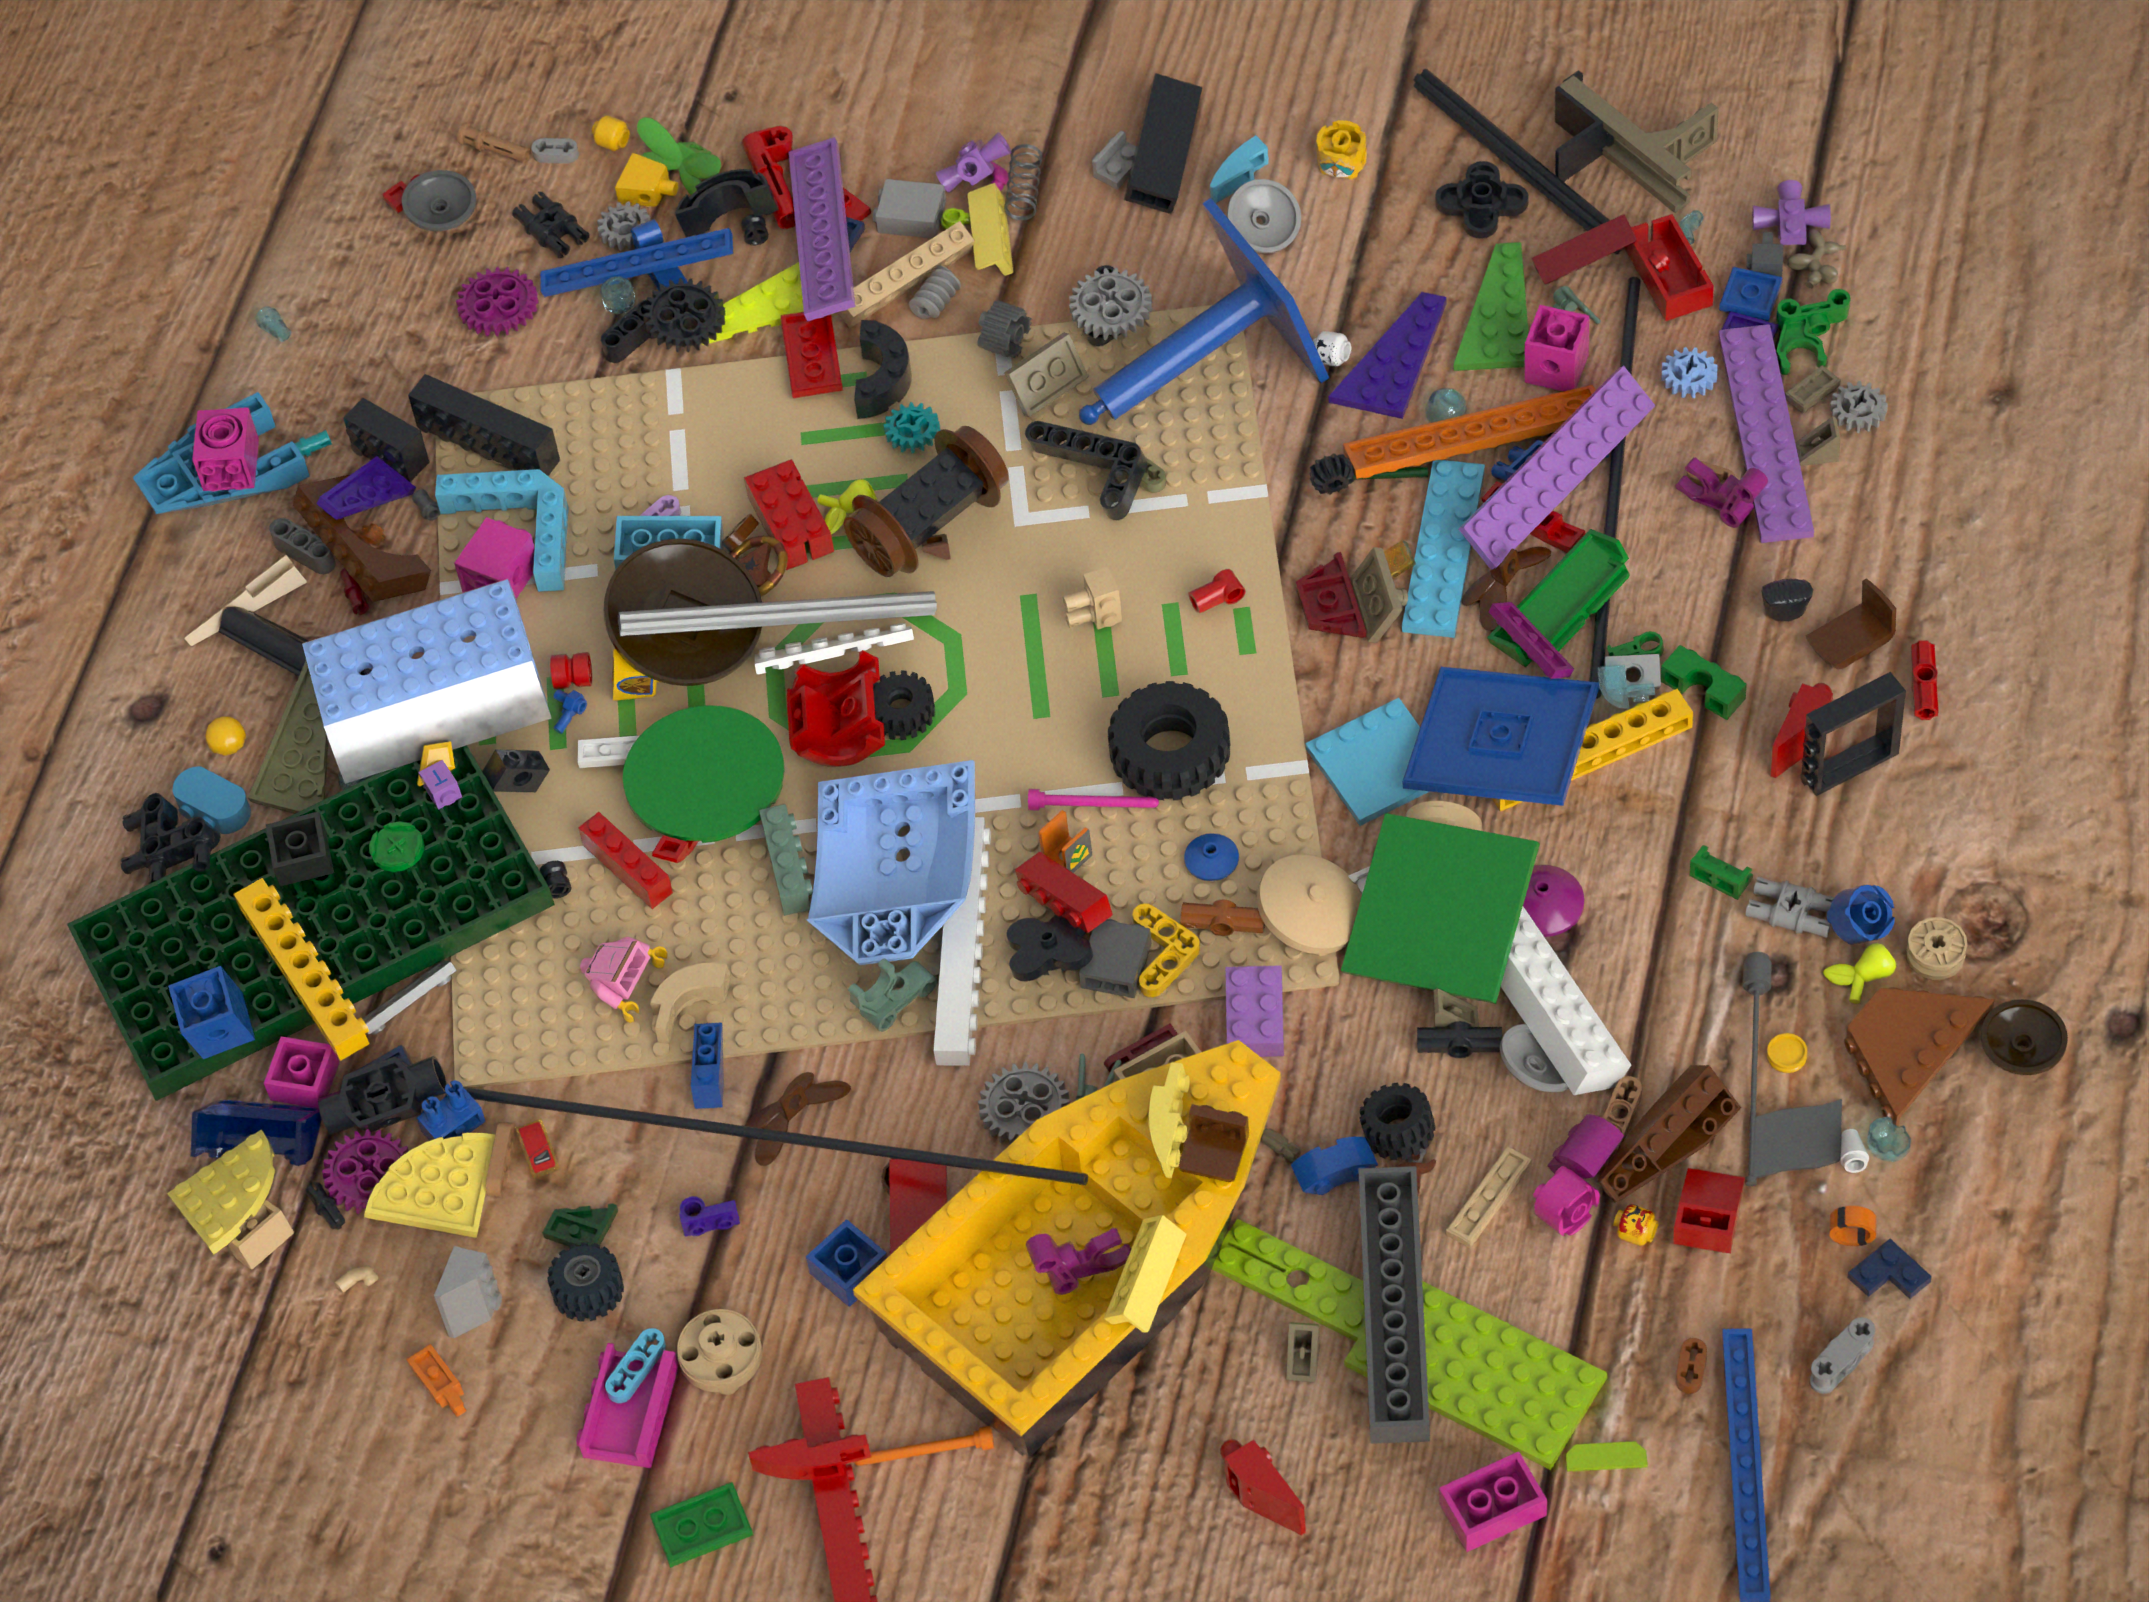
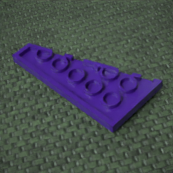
M1421 292L1328 396L1329 403L1403 419L1447 304L1446 297Z

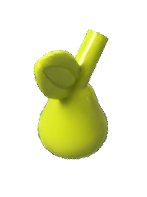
M858 479L852 482L839 499L822 494L819 495L817 503L831 508L824 519L831 535L843 525L846 513H853L852 501L856 496L866 495L877 501L876 494L868 481Z
M1873 943L1864 950L1855 966L1835 964L1824 969L1823 974L1830 982L1836 985L1845 986L1852 984L1849 1001L1859 1004L1864 982L1891 976L1896 970V962L1883 944Z

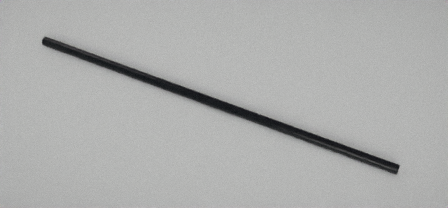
M1630 277L1628 279L1620 367L1625 366L1631 375L1641 280L1638 277ZM1626 436L1611 450L1603 534L1613 538L1617 536ZM1611 597L1595 615L1589 682H1598L1599 690L1596 699L1600 698L1602 693Z

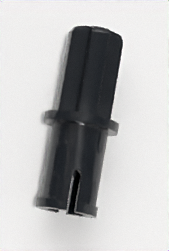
M313 1182L317 1189L316 1191L311 1184L308 1185L305 1193L315 1205L316 1213L323 1216L331 1229H341L345 1223V1218L336 1207L335 1199L328 1196L320 1182Z

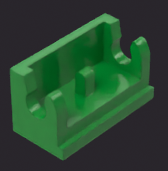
M1703 845L1690 860L1689 876L1738 900L1753 879L1752 868L1747 866L1742 871L1710 855L1707 852L1709 847Z

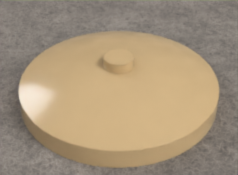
M1292 855L1276 861L1267 869L1259 883L1256 899L1258 911L1263 922L1279 940L1302 952L1328 954L1348 946L1362 894L1357 884L1336 864L1312 855Z

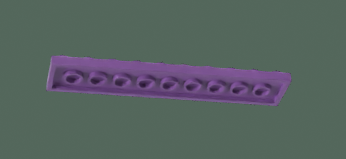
M835 137L789 151L803 308L807 321L856 307L839 146Z
M1770 324L1719 330L1718 338L1746 472L1750 468H1757L1768 479V484L1753 501L1761 543L1814 537L1813 523Z
M1625 366L1619 367L1458 529L1490 569L1496 568L1512 548L1515 549L1655 407V404Z

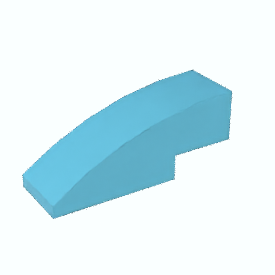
M1254 136L1237 148L1223 162L1210 183V196L1215 203L1235 193L1243 184L1254 180V172L1269 164L1268 147L1257 136Z

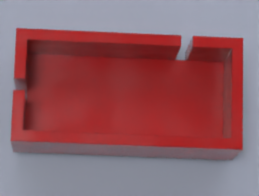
M1673 214L1651 221V242H1648L1649 226L1647 222L1631 227L1637 241L1625 247V250L1665 321L1713 306L1714 285L1705 269L1702 270V264ZM1654 249L1657 252L1662 250L1671 261L1668 264L1670 270L1667 272L1664 270L1662 273H1659L1648 260V257L1652 255L1651 251Z
M792 459L744 477L748 498L767 535L779 540L786 549L788 556L786 571L808 562L804 544L806 541H808L812 560L834 552L831 532Z

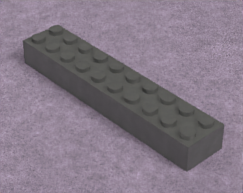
M1416 1166L1361 1168L1358 1170L1371 1444L1430 1442Z

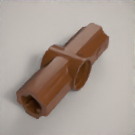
M1217 900L1213 902V905L1185 902L1182 904L1180 924L1185 928L1210 929L1213 934L1218 936H1229L1234 931L1264 933L1265 923L1260 916L1258 908L1238 907L1229 900Z

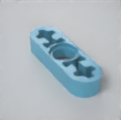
M655 1328L644 1330L609 1376L605 1388L611 1401L615 1403L628 1401L666 1349L665 1339L660 1330ZM656 1339L657 1345L652 1344L648 1348L646 1342H653ZM634 1360H640L644 1363L643 1367L638 1371L628 1369V1365ZM622 1384H624V1391L619 1389L617 1392H615V1386L620 1387L622 1386Z

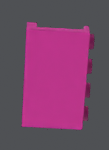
M607 1343L605 1352H601L599 1356L598 1378L594 1377L592 1381L591 1394L593 1396L591 1403H587L585 1406L584 1428L578 1431L576 1444L580 1447L583 1458L651 1468L679 1366L676 1354L673 1351L664 1350L662 1358H659L633 1396L624 1403H615L609 1399L605 1384L627 1352L616 1351L614 1344ZM634 1360L628 1365V1369L638 1371L643 1367L644 1363L640 1360ZM622 1384V1386L620 1387L615 1386V1392H617L619 1389L624 1391V1384Z

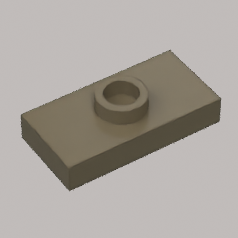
M1822 365L1785 393V397L1789 403L1804 413L1839 387L1841 380Z

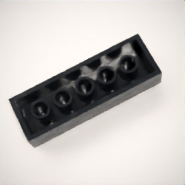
M427 374L420 379L408 394L416 426L424 433L434 434L445 442L455 443L466 451L471 450L487 460L501 463L508 469H540L549 476L560 462L553 428Z

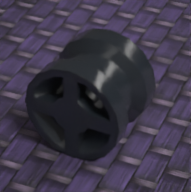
M751 214L742 219L741 228L747 244L756 246L767 241L769 233L766 228L765 218L762 215L755 217L754 214Z

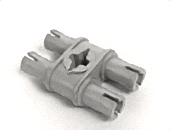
M1757 877L1758 882L1755 883L1754 894L1777 899V904L1775 903L1773 906L1750 899L1746 909L1747 917L1767 921L1772 927L1779 926L1796 931L1797 934L1804 931L1823 936L1824 938L1828 937L1831 928L1828 920L1810 916L1807 911L1815 909L1827 913L1835 897L1817 893L1813 887L1805 888L1790 884L1787 880L1780 883Z

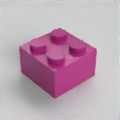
M281 1036L264 1081L270 1101L319 1109L318 1099L329 1094L340 1063L331 1046L325 1043Z

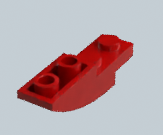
M866 1434L849 1435L843 1440L831 1443L821 1442L811 1448H808L806 1438H794L785 1441L783 1444L760 1446L754 1451L748 1452L753 1471L768 1476L793 1480H816L845 1475L844 1464L871 1458Z

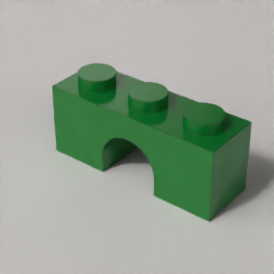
M1679 645L1661 665V682L1674 690L1678 689L1681 694L1693 685L1706 686L1708 690L1705 694V708L1725 720H1728L1746 699L1747 683L1739 676L1731 675L1721 669L1718 664L1700 657L1694 650Z

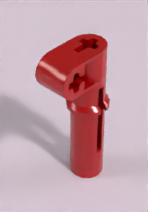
M776 126L749 133L743 138L741 144L754 174L760 172L765 176L775 196L779 210L774 211L773 216L777 225L781 229L793 228L796 226L793 198L783 178V168L776 163L789 159V151L793 150L792 132L787 127Z

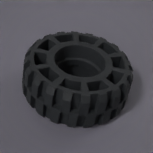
M1165 681V683L1157 684L1156 682L1148 684L1144 689L1139 688L1135 690L1128 699L1125 698L1118 705V710L1113 712L1110 718V726L1108 727L1110 760L1113 763L1116 775L1122 778L1123 783L1128 788L1136 789L1138 794L1145 797L1152 796L1158 800L1173 799L1174 801L1183 799L1182 797L1189 795L1190 797L1195 796L1203 788L1207 789L1215 783V778H1219L1223 774L1225 764L1230 758V732L1225 711L1221 709V704L1215 698L1209 697L1208 692L1201 688L1196 689L1189 683L1183 682L1179 684L1175 683V681ZM1164 731H1179L1192 738L1184 747L1172 751L1157 750L1146 744L1151 737Z

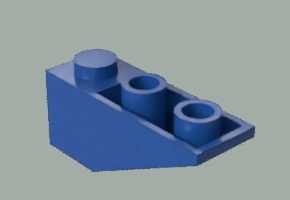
M722 1022L694 1024L691 1091L695 1109L723 1107Z

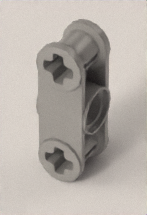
M1859 1317L1851 1321L1813 1361L1810 1385L1814 1391L1821 1394L1833 1391L1872 1350L1875 1325L1871 1320Z

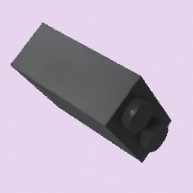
M1107 919L1092 931L1089 942L1093 951V958L1086 966L1080 969L1081 988L1135 998L1139 986V976L1144 970L1152 944L1150 928H1145L1139 924L1129 925L1119 923L1113 919Z

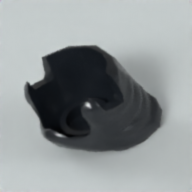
M1791 578L1773 581L1764 585L1761 592L1767 615L1777 621L1789 622L1800 618L1805 613L1813 595L1811 584L1804 579Z

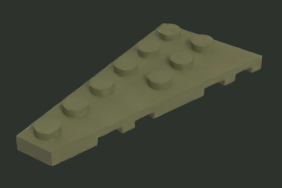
M307 660L248 796L252 803L294 814L324 800L329 740L323 725Z

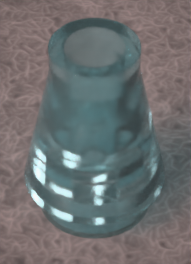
M266 306L257 313L255 320L258 322L259 328L276 337L280 342H284L290 337L291 331L275 308Z

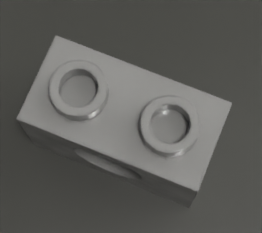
M1659 654L1606 656L1604 658L1605 691H1611L1612 696L1628 695V690H1639V694H1654L1655 689H1660ZM1631 668L1636 669L1640 674V679L1637 682H1629L1625 678V671Z

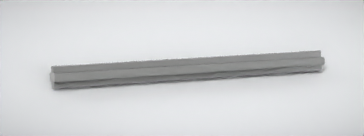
M928 591L619 612L618 626L620 636L926 616L935 615L937 602L935 601V592Z

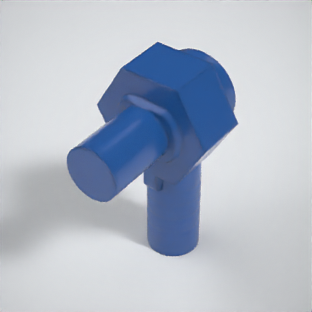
M558 689L554 694V699L563 703L562 707L564 708L562 710L563 715L553 727L560 734L569 725L572 717L576 714H582L587 707V701L584 696L575 690L567 694Z

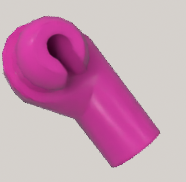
M990 161L995 168L993 173L990 174L994 177L991 184L995 183L1001 191L1004 185H1007L1008 173L1004 168Z

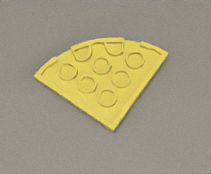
M262 1130L249 1136L244 1142L225 1152L213 1163L203 1167L198 1173L179 1183L173 1190L167 1193L213 1254L224 1248L240 1234L239 1227L249 1216L255 1217L272 1186L275 1174L273 1167L274 1152Z
M462 1133V1136L447 1139L440 1137L413 1148L395 1161L380 1182L375 1185L369 1197L364 1218L477 1238L486 1195V1180L495 1134Z

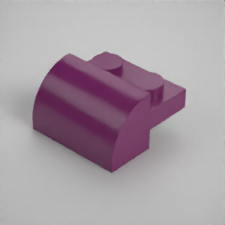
M1586 1114L1580 1124L1575 1125L1568 1132L1569 1137L1565 1143L1553 1152V1159L1547 1167L1554 1174L1560 1167L1565 1166L1583 1179L1594 1178L1623 1139L1624 1134L1609 1121L1596 1115Z

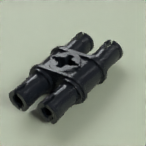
M540 191L538 194L542 198L537 194L532 198V204L541 210L539 213L534 215L525 205L519 204V208L516 206L513 209L512 216L524 225L525 232L532 235L540 246L548 247L558 258H563L560 251L566 256L570 251V246L561 240V237L569 235L578 245H583L581 240L586 243L590 234L577 223V218L569 214L561 203L553 202L544 192Z

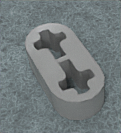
M541 138L534 141L531 146L533 158L540 163H572L579 156L577 143L572 139Z

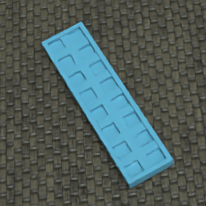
M1434 460L1432 463L1408 590V601L1405 606L1402 622V632L1455 638L1471 551V544L1458 529L1478 510L1485 474V464L1448 460Z

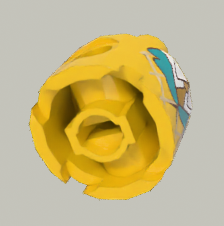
M1338 120L1332 122L1331 126L1327 127L1326 124L1320 129L1316 140L1317 162L1320 172L1333 177L1356 178L1358 172L1365 166L1367 159L1366 135L1361 131V127L1350 121Z

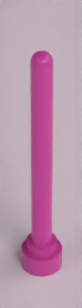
M1040 789L1028 790V810L1039 811L1040 808H1045V805L1156 808L1159 805V800L1154 797L1045 795V792H1040Z

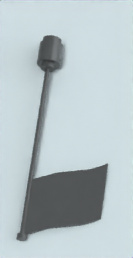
M1763 952L1749 953L1743 963V988L1751 995H1754L1748 1176L1745 1178L1747 1186H1755L1757 1178L1779 1172L1814 1169L1839 1162L1841 1157L1842 1099L1820 1106L1782 1109L1756 1117L1759 996L1771 989L1772 963L1769 960V956Z

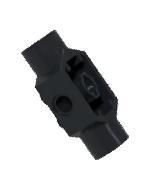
M395 1056L344 1075L341 1090L318 1099L319 1111L324 1125L331 1135L355 1126L364 1131L369 1129L371 1133L420 1115L424 1100L446 1093L445 1086L447 1081L443 1069L435 1056L407 1065Z

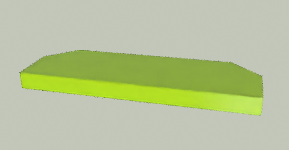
M1635 1441L1575 1444L1566 1453L1567 1472L1648 1467L1646 1449Z

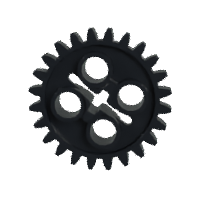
M679 278L676 285L672 280H669V287L660 284V292L653 290L652 298L647 297V305L643 307V320L646 332H650V338H657V345L666 342L667 350L672 346H676V352H679L681 347H685L688 353L690 352V346L700 350L701 343L708 347L709 338L716 341V333H722V325H725L723 299H719L717 291L711 292V285L703 288L701 280L694 285L692 278L689 279L687 284H684L682 278Z

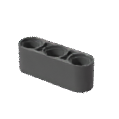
M286 518L275 519L270 524L269 530L275 548L278 551L285 552L287 556L318 574H328L334 570L336 562L333 553L318 536Z

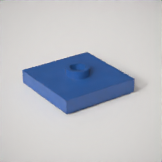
M1733 267L1719 305V310L1725 312L1732 311L1769 321L1783 277Z

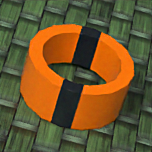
M1844 1206L1835 1209L1830 1214L1831 1239L1845 1246H1862L1871 1243L1876 1238L1875 1213L1861 1206ZM1849 1226H1854V1227H1861V1228H1847V1227H1849Z

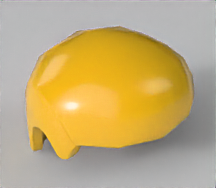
M222 716L214 719L208 725L205 739L213 753L227 756L235 754L243 747L246 732L237 719Z

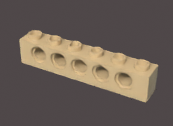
M960 221L854 287L856 307L838 312L849 328L853 327L861 320H864L930 277L937 266L948 267L970 253L975 240Z

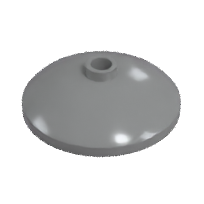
M1267 179L1249 181L1236 190L1228 204L1227 218L1257 253L1269 254L1278 252L1286 248L1299 232L1301 225L1299 204L1294 195L1278 182ZM1256 218H1261L1263 220V224H1258L1256 222Z
M1527 1024L1516 1025L1505 1033L1500 1043V1053L1506 1067L1516 1079L1530 1088L1543 1092H1562L1569 1089Z

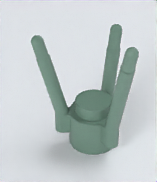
M1563 286L1555 291L1553 300L1556 304L1553 305V308L1573 312L1579 307L1586 315H1590V318L1597 324L1601 322L1579 300L1570 287Z
M1080 1054L1076 1101L1098 1090L1095 1086L1085 1085L1086 1065L1084 1054ZM1121 1060L1115 1062L1104 1087L1112 1084L1114 1080L1113 1070L1120 1067Z

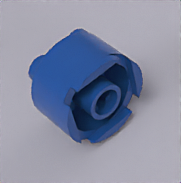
M1862 885L1845 889L1839 892L1833 899L1827 912V920L1832 925L1835 933L1848 944L1853 945L1877 940L1888 935L1894 926L1895 917L1892 918L1894 903L1890 895L1883 888L1876 885Z

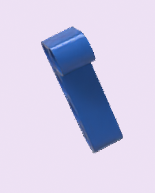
M655 219L631 228L634 249L664 243L662 232ZM679 267L648 273L659 292L660 284L669 287V280H672L675 285L678 284L679 278H682L684 284L688 283Z

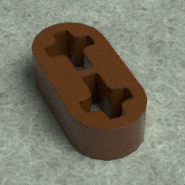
M752 514L747 515L721 543L729 552L734 551L754 531L759 522Z

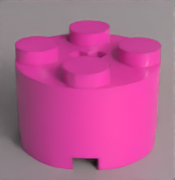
M1565 1166L1560 1167L1546 1184H1540L1533 1194V1197L1536 1199L1534 1205L1535 1215L1562 1236H1564V1233L1570 1236L1581 1230L1592 1217L1589 1213L1592 1205L1597 1208L1600 1200V1194L1597 1189Z

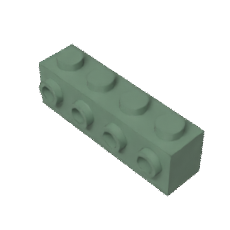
M786 804L759 810L784 916L810 910L808 896L812 895L813 891L810 879L804 880L803 874L808 873L805 858H799L798 852L802 851L799 835L793 836L792 830L797 829L794 814H788Z

